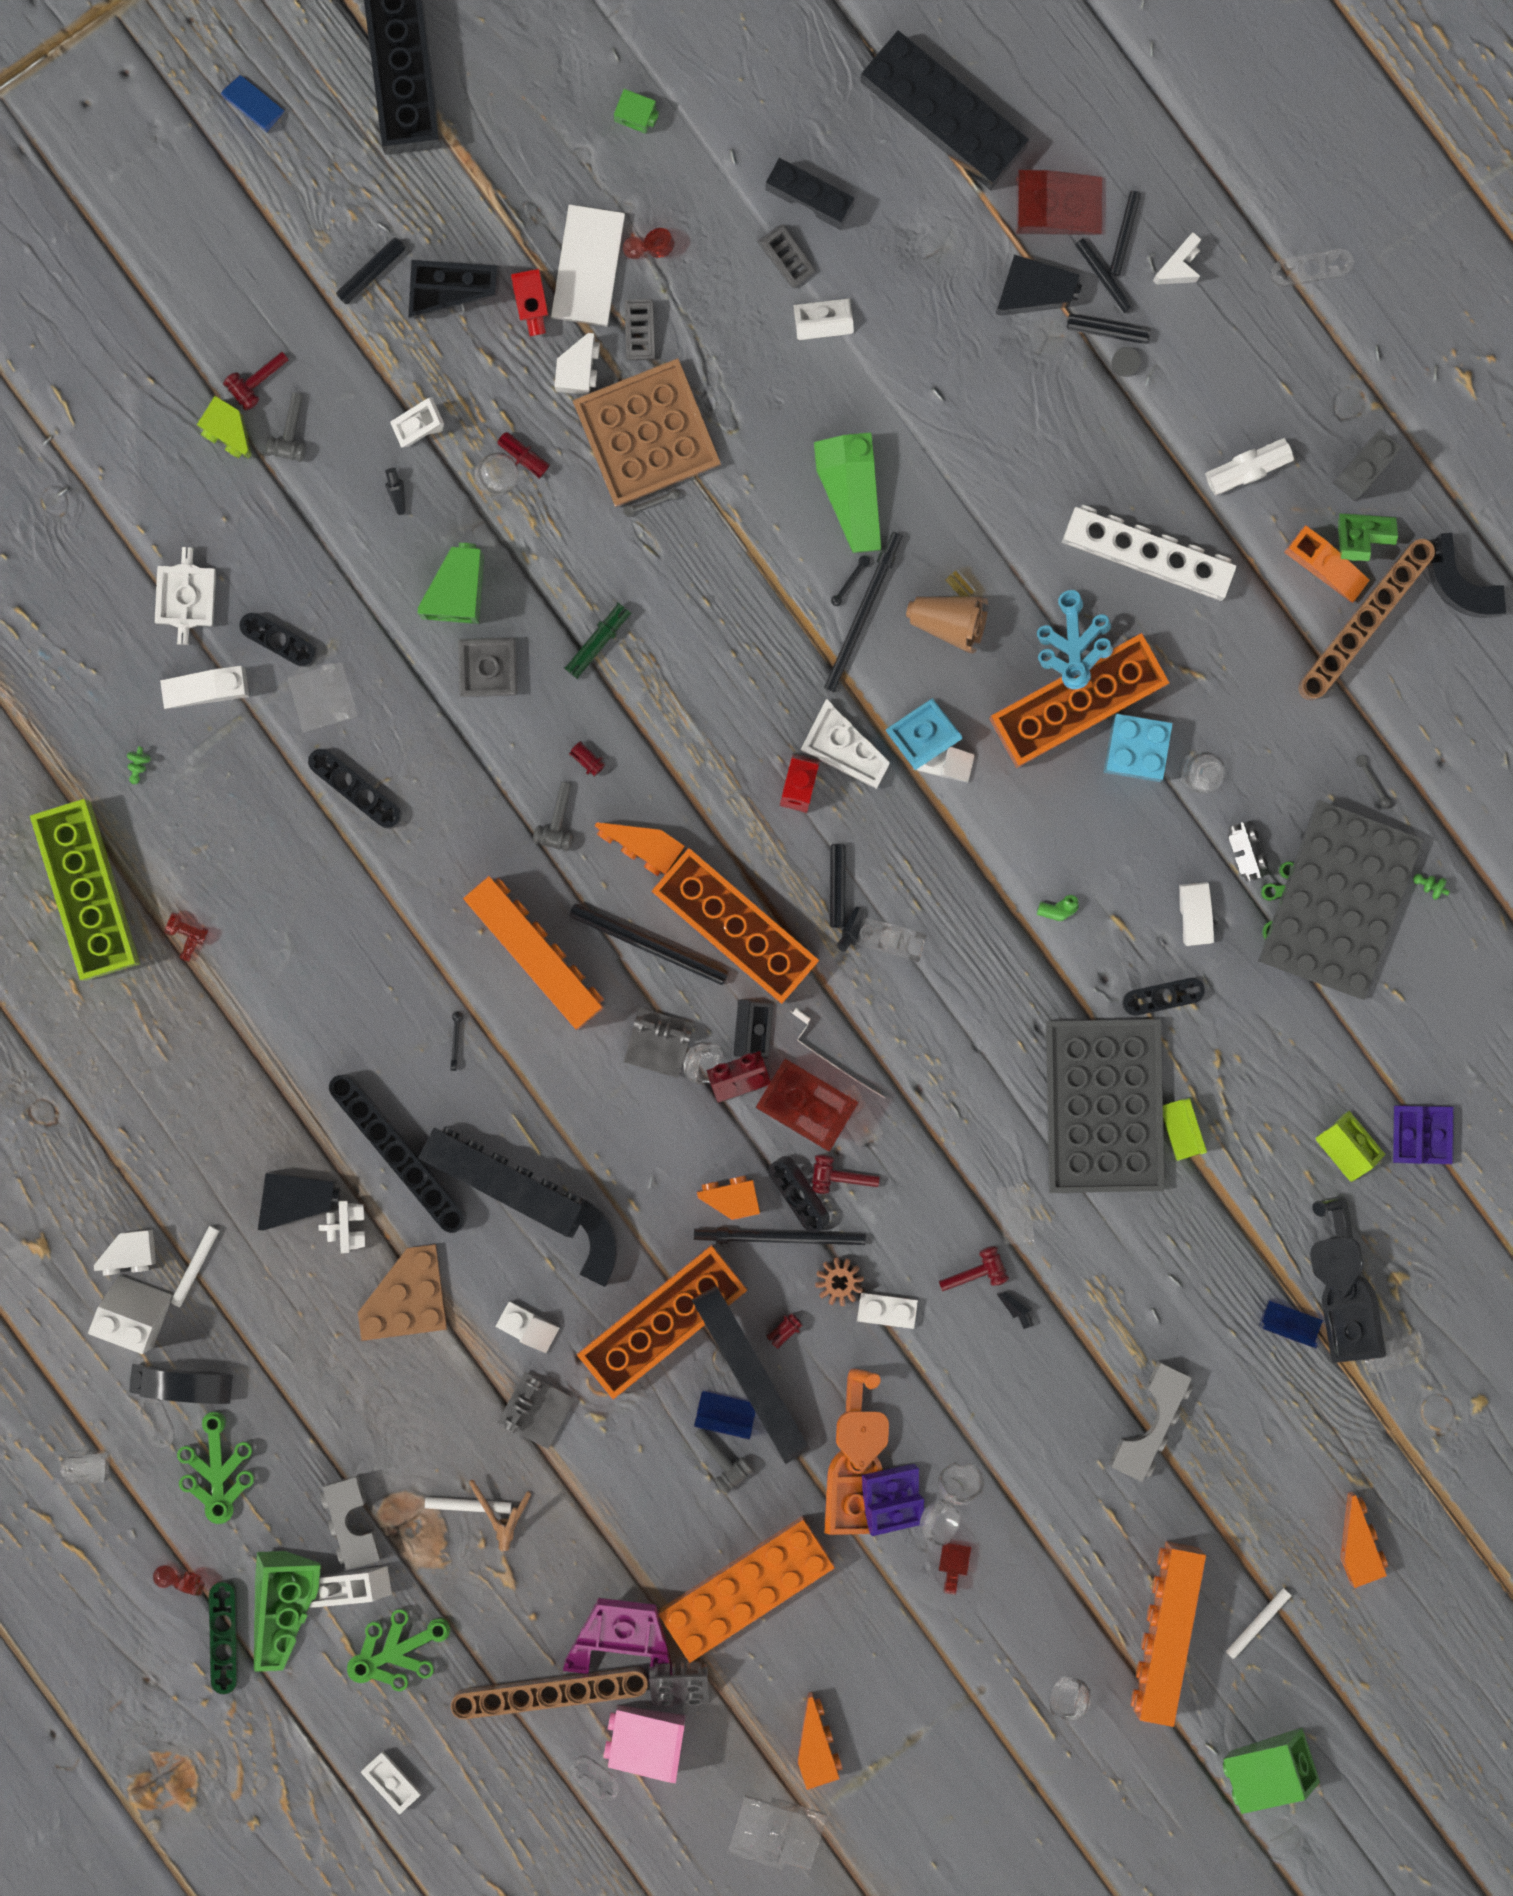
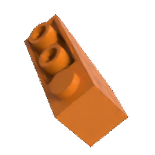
M1306 525L1284 551L1285 554L1351 603L1356 600L1370 581L1349 560L1341 559L1340 552Z
M599 822L595 824V827L599 829L596 835L609 844L613 840L623 846L620 850L622 853L633 860L638 856L647 862L644 868L657 877L660 872L666 875L685 849L684 845L662 830Z
M1349 1492L1347 1495L1340 1558L1350 1584L1357 1588L1386 1577L1384 1568L1388 1567V1563L1383 1551L1378 1552L1374 1541L1378 1540L1372 1523L1367 1525L1364 1514L1368 1513L1363 1498H1357L1356 1494Z
M812 1692L808 1693L797 1757L807 1790L839 1780L838 1771L843 1769L838 1753L832 1754L829 1743L834 1742L829 1725L823 1726L820 1717L825 1715L820 1698L814 1699Z

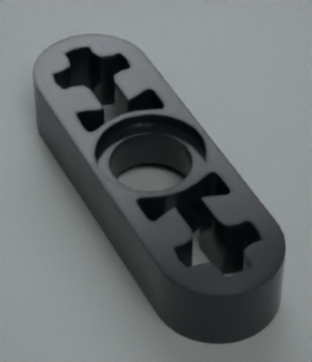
M248 613L240 620V631L245 637L299 667H308L316 660V650L312 644L261 615ZM255 619H258L257 625L264 630L267 629V625L272 626L266 632L263 642L259 640L263 636L261 633L254 630L251 634L248 633L249 628L246 626L248 621L254 622ZM276 632H281L286 637V643L281 648H274L270 643L271 636ZM292 639L297 640L293 645L298 649L303 650L305 646L308 647L307 653L310 654L308 660L303 658L301 662L298 661L299 656L291 650L289 655L284 654L290 648Z
M1186 978L1131 990L1124 995L1122 1007L1129 1015L1138 1016L1197 1003L1203 998L1205 988L1200 980ZM1189 982L1192 983L1193 987L1198 986L1199 992L1194 994V999H1191L1190 995L1179 996L1181 1002L1176 1003L1177 994L1173 985H1178V991L1187 989V983ZM1161 988H1165L1171 993V1001L1167 1005H1160L1155 999L1156 992ZM1150 991V1001L1154 1008L1148 1009L1149 1003L1139 1005L1138 1011H1135L1134 1007L1128 1006V1001L1132 1000V995L1136 994L1137 999L1147 998L1145 992Z
M782 1156L774 1161L769 1167L771 1179L804 1229L810 1233H818L829 1224L830 1216L828 1211L792 1158ZM784 1168L786 1173L783 1174L781 1169ZM793 1180L794 1183L790 1185L788 1182ZM795 1188L803 1192L804 1201L799 1200L795 1196ZM809 1204L810 1207L805 1209V1206ZM816 1216L818 1220L814 1221L812 1217Z

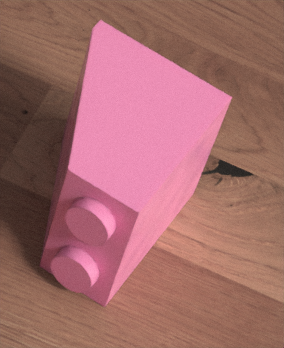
M617 1705L616 1713L610 1712L608 1730H613L612 1742L606 1741L604 1758L609 1759L608 1767L676 1783L685 1715Z

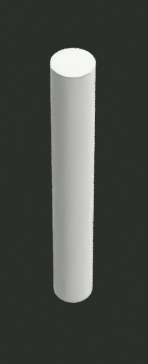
M209 1225L170 1301L173 1305L181 1307L220 1231L217 1228Z
M425 1498L426 1509L485 1512L479 1500ZM487 1501L493 1513L511 1514L512 1502Z
M1283 1588L1226 1650V1653L1235 1659L1292 1595Z

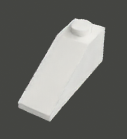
M242 666L214 669L160 680L164 709L250 697L246 669Z
M388 1567L363 1568L320 1576L318 1593L315 1600L311 1601L309 1608L373 1602L392 1595Z

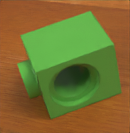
M623 89L613 115L614 122L646 134L649 126L654 128L659 116V111L656 110V101Z

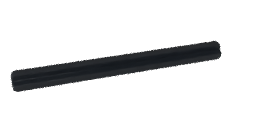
M574 904L569 916L577 921L715 983L723 985L728 977V972L720 967L582 905Z

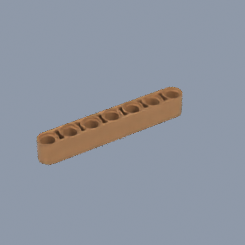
M1426 539L1415 540L1404 550L1304 675L1298 686L1299 693L1304 699L1313 701L1327 692L1427 567L1435 554L1434 546L1430 541ZM1419 546L1425 550L1426 558L1424 560L1415 558L1413 554L1414 547ZM1399 568L1404 569L1408 573V580L1405 583L1396 579L1395 572ZM1379 591H1386L1390 595L1391 600L1388 605H1383L1378 601ZM1361 613L1371 615L1373 619L1371 627H1365L1361 624ZM1344 635H1350L1354 638V649H1347L1343 646L1342 638ZM1326 657H1332L1337 661L1336 671L1331 672L1325 668L1324 660ZM1309 679H1314L1319 683L1320 690L1317 694H1312L1307 690L1306 683Z
M627 1667L589 1672V1674L580 1673L465 1688L455 1693L451 1702V1711L459 1719H472L634 1698L646 1692L649 1677L647 1672L641 1667ZM638 1675L643 1679L644 1683L639 1688H632L627 1682L628 1678ZM603 1679H610L613 1681L615 1688L610 1692H604L599 1687V1682ZM574 1683H582L586 1687V1693L577 1696L572 1693L571 1686ZM548 1686L554 1687L557 1690L558 1696L554 1699H547L543 1696L542 1690ZM518 1690H524L528 1693L529 1700L525 1703H519L515 1700L514 1693ZM489 1694H496L500 1698L501 1704L491 1707L486 1703L485 1697ZM462 1697L468 1698L472 1703V1708L467 1711L461 1710L457 1705V1700Z

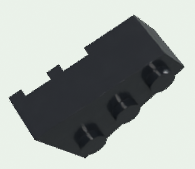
M411 260L408 318H415L498 296L500 267L495 265Z

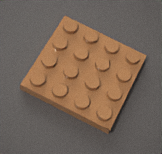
M678 358L572 400L615 508L721 465Z

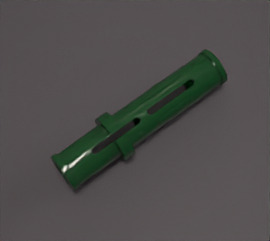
M617 602L605 620L598 622L596 631L564 669L569 673L573 671L571 675L578 680L607 642L617 636L616 631L632 613Z

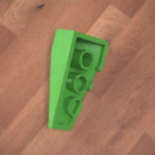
M871 432L841 435L814 442L817 474L825 488L852 552L881 551Z
M287 1551L257 1552L254 1611L255 1672L284 1670L296 1643L295 1637L301 1624L305 1622L308 1616L307 1610L311 1601L315 1600L318 1593L321 1566L319 1562Z

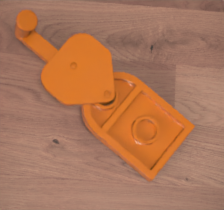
M856 1368L851 1369L848 1373L846 1412L839 1417L836 1430V1444L841 1451L832 1459L827 1475L824 1533L829 1535L870 1534L865 1514L862 1475L883 1470L877 1456L887 1446L889 1435V1422L883 1413L862 1411L863 1383H865L868 1389L878 1387L881 1378L877 1373Z

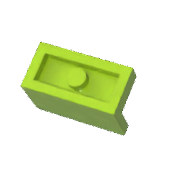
M1183 1098L1164 1104L1163 1121L1176 1161L1207 1153L1190 1098Z
M1350 1111L1343 1114L1331 1127L1316 1137L1319 1145L1350 1182L1373 1169L1386 1155Z

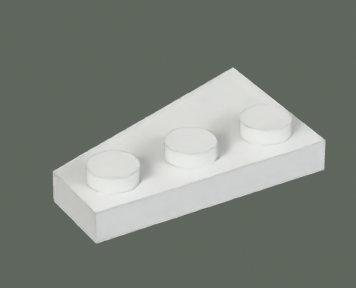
M826 699L800 751L877 789L890 762Z

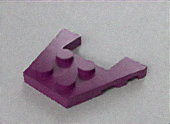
M598 1598L565 1658L563 1671L589 1674L591 1650L651 1657L650 1667H655V1664L670 1663V1676H673L672 1661L656 1605Z

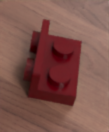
M760 1051L746 1054L728 1063H720L706 1070L718 1103L771 1084Z

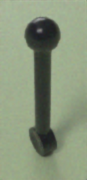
M867 556L859 558V565L839 593L831 598L833 606H839L842 603L841 598L861 570L869 565L870 559Z
M459 1011L452 1014L454 1032L451 1071H457L460 1022L463 1019V1014Z

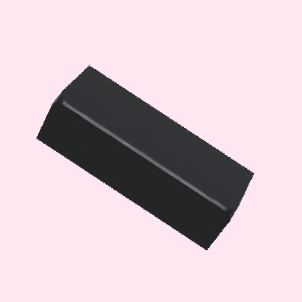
M738 1000L734 1056L742 1057L746 1054L760 1051L762 1058L768 1059L773 1002Z

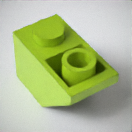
M214 396L197 423V426L203 430L200 435L214 444L217 440L227 445L225 451L238 459L241 455L249 459L252 453L243 415L239 410Z

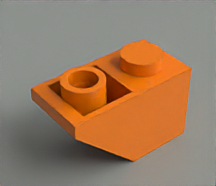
M746 1175L730 1178V1184L719 1186L718 1181L701 1185L702 1190L697 1191V1196L700 1200L731 1220L760 1214L753 1179L747 1180Z

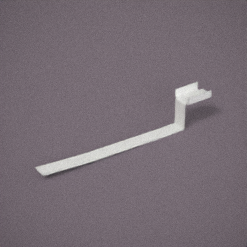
M797 1008L794 1011H790L809 1025L808 1022L811 1018ZM798 1037L797 1041H799V1042H800L801 1044H803L805 1047H807L808 1049H810L811 1051H813L814 1053H816L817 1055H819L820 1057H822L824 1060H826L827 1062H829L830 1064H832L833 1066H835L836 1068H838L839 1070H841L842 1072H844L846 1075H848L849 1077H851V1078L854 1079L855 1081L859 1082L860 1084L864 1085L865 1087L869 1088L870 1090L874 1091L875 1093H877V1094H879L880 1096H882L883 1098H885V1096H883L882 1094L878 1093V1092L875 1091L874 1089L870 1088L869 1086H867V1085H865L864 1083L860 1082L859 1080L855 1079L854 1077H852L851 1075H849L847 1072H845L844 1070H842L841 1068H839L838 1066H836L835 1064H833L832 1062H830L829 1060H827L825 1057H823L822 1055H820L819 1053H817L816 1051H814L813 1049H811L810 1047H808L806 1044H804L803 1042H801V1041L799 1040V1037Z

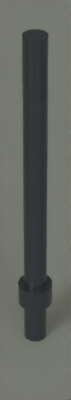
M892 532L884 552L881 551L876 561L878 566L824 686V689L835 692L889 568L892 569L896 560L894 555L903 537L896 532Z
M717 1227V1229H694V1240L716 1241V1244H728V1241L865 1245L866 1234L728 1230V1227Z

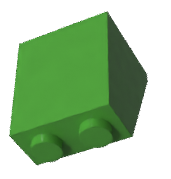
M459 543V547H451L418 606L417 614L422 620L479 624L484 554L481 549L476 548V544Z
M1303 1728L1231 1750L1223 1759L1225 1776L1230 1778L1233 1787L1232 1798L1235 1805L1239 1806L1241 1814L1304 1801L1320 1783Z

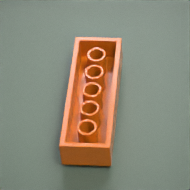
M1142 633L1113 648V652L1109 657L1100 658L1090 669L1091 678L1084 687L1069 689L1064 685L1062 677L990 716L989 720L1016 768L1169 684L1166 675Z
M690 848L685 851L651 891L781 1004L819 962L813 954Z
M488 876L463 898L464 901L576 1030H579L604 1008L601 1004L604 998L593 986L589 989L582 981L586 977L574 964L571 967L566 964L563 959L567 955L555 942L552 945L547 942L545 937L548 933L537 921L533 923L529 921L526 916L530 912L518 899L514 902L507 894L511 890L499 877L494 880Z
M711 1244L581 1349L577 1356L609 1396L615 1399L705 1326L691 1299L717 1285L729 1306L748 1291V1288Z
M801 1516L660 1608L658 1614L689 1663H691L833 1570L835 1566L804 1516Z
M1166 1541L1165 1547H1160L1157 1565H1160L1159 1576H1154L1152 1593H1155L1154 1605L1149 1604L1146 1620L1150 1622L1149 1632H1144L1141 1649L1144 1650L1143 1661H1138L1136 1678H1139L1138 1690L1133 1689L1130 1704L1133 1706V1711H1135L1140 1721L1174 1727L1206 1554L1199 1547Z

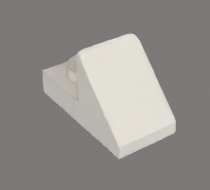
M1192 232L1156 274L1153 282L1157 285L1197 282L1200 275L1184 261L1186 260L1190 263L1200 252L1197 246L1201 239Z
M432 397L427 398L390 422L401 448L409 447L428 434L443 431L444 422Z
M949 747L915 771L968 783L974 754Z
M512 1301L508 1302L495 1326L520 1340L519 1342L544 1353H547L560 1327Z

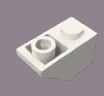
M587 333L557 358L556 392L587 395L590 394L591 387L596 388L597 370H592L593 359L599 358L600 342H595L594 333Z
M153 1229L120 1233L94 1264V1271L102 1270L103 1275L120 1274V1268L131 1267V1272L149 1271L148 1265L156 1264Z

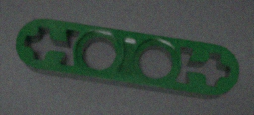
M222 1580L215 1583L209 1592L211 1686L215 1692L224 1695L232 1692L238 1684L236 1588L231 1582ZM221 1587H224L225 1592H230V1596L225 1599V1607L231 1606V1610L221 1609L215 1611V1607L219 1608L221 1606V1598L215 1595V1592H218ZM220 1615L229 1617L231 1620L230 1629L226 1631L218 1629L215 1623L216 1618ZM220 1644L230 1646L232 1650L231 1657L225 1660L219 1658L216 1654L217 1646ZM216 1664L222 1666L232 1664V1668L228 1667L226 1669V1677L232 1679V1682L226 1688L223 1687L221 1682H217V1679L223 1673L222 1667L217 1669Z

